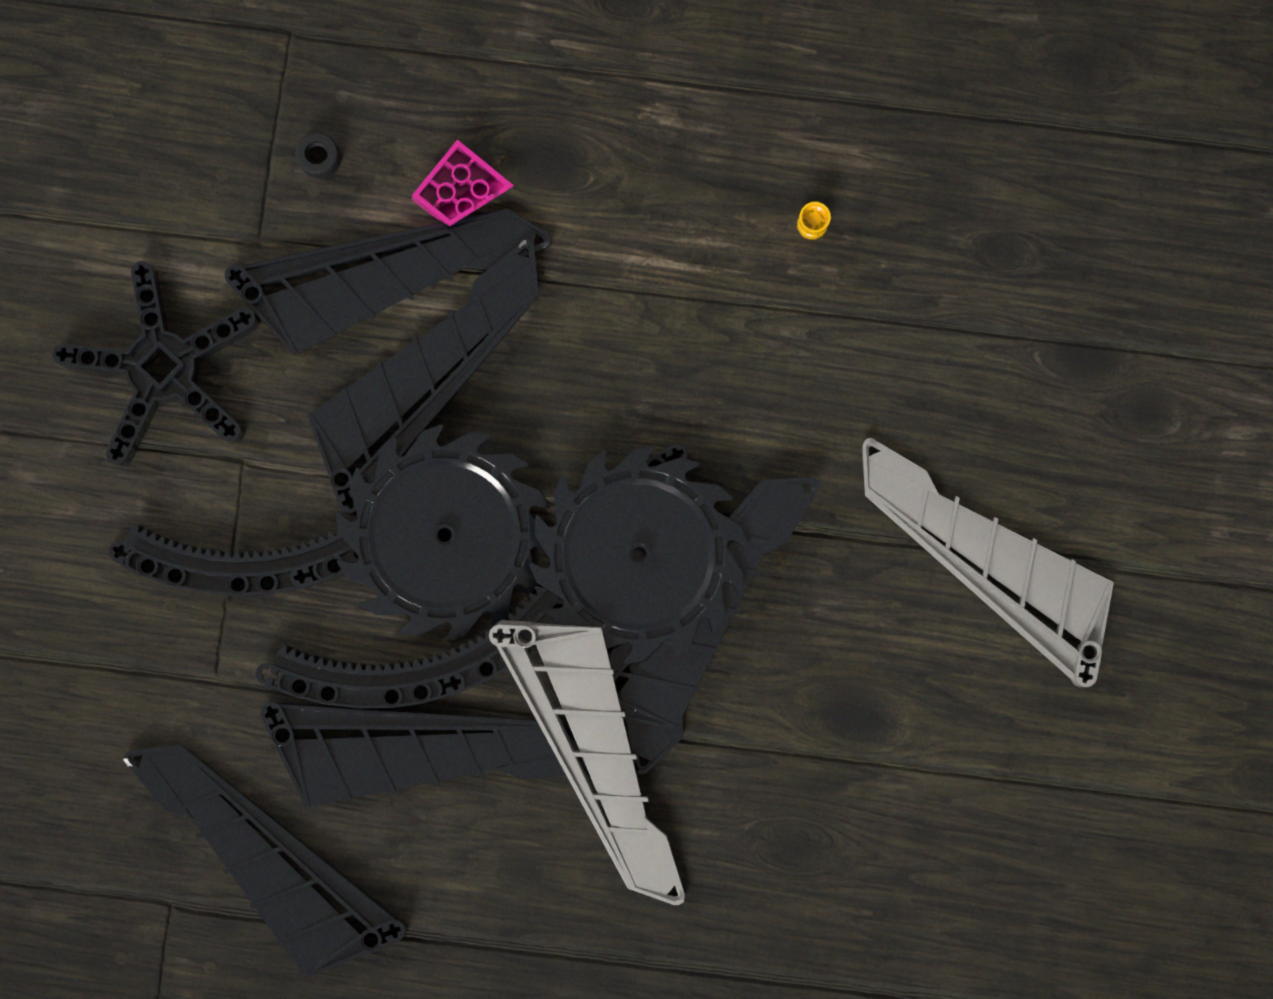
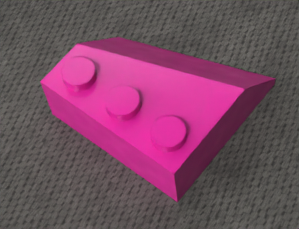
M457 140L413 193L412 200L431 216L451 226L514 185Z

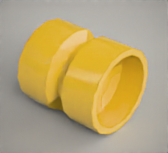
M810 202L801 209L797 221V229L804 238L818 239L824 235L831 220L828 208L820 202Z

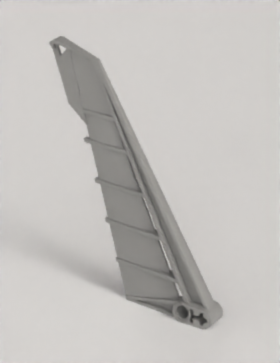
M866 439L862 445L865 496L1067 675L1074 685L1078 687L1092 686L1098 676L1114 582L1076 564V561L1073 559L1069 560L1037 544V540L1034 538L1031 541L999 525L998 518L996 517L991 521L959 505L960 498L955 496L953 502L939 495L925 469L882 445L875 439ZM873 446L880 452L869 456V447ZM921 526L945 542V546L924 531ZM950 547L983 570L982 575L952 553ZM989 574L1020 597L1019 604L988 581L987 575ZM1025 601L1058 624L1056 633L1024 609ZM1063 629L1081 641L1076 649L1062 638ZM1087 645L1091 646L1094 650V655L1091 659H1087L1083 655V649ZM1081 662H1082V663H1085V664H1087V663H1092V666H1087L1086 669H1085V666H1086V665H1080V664H1081ZM1085 671V674L1089 675L1088 680L1083 681V679L1079 677V673Z
M503 620L498 622L490 630L489 639L499 650L628 889L672 905L682 904L686 894L668 837L646 817L643 802H649L648 796H641L633 759H637V755L631 754L623 720L626 714L620 708L613 678L614 670L610 666L602 628ZM500 629H503V633L508 634L505 638H502V634L498 633ZM521 630H529L532 634V640H525L521 635ZM532 645L537 646L544 664H535L528 647ZM539 671H547L561 707L554 706ZM558 714H565L579 750H574ZM578 757H583L597 793H594ZM597 799H600L602 806L605 810V813L607 815V818L610 822V825L608 824ZM674 886L678 893L677 896L668 894Z

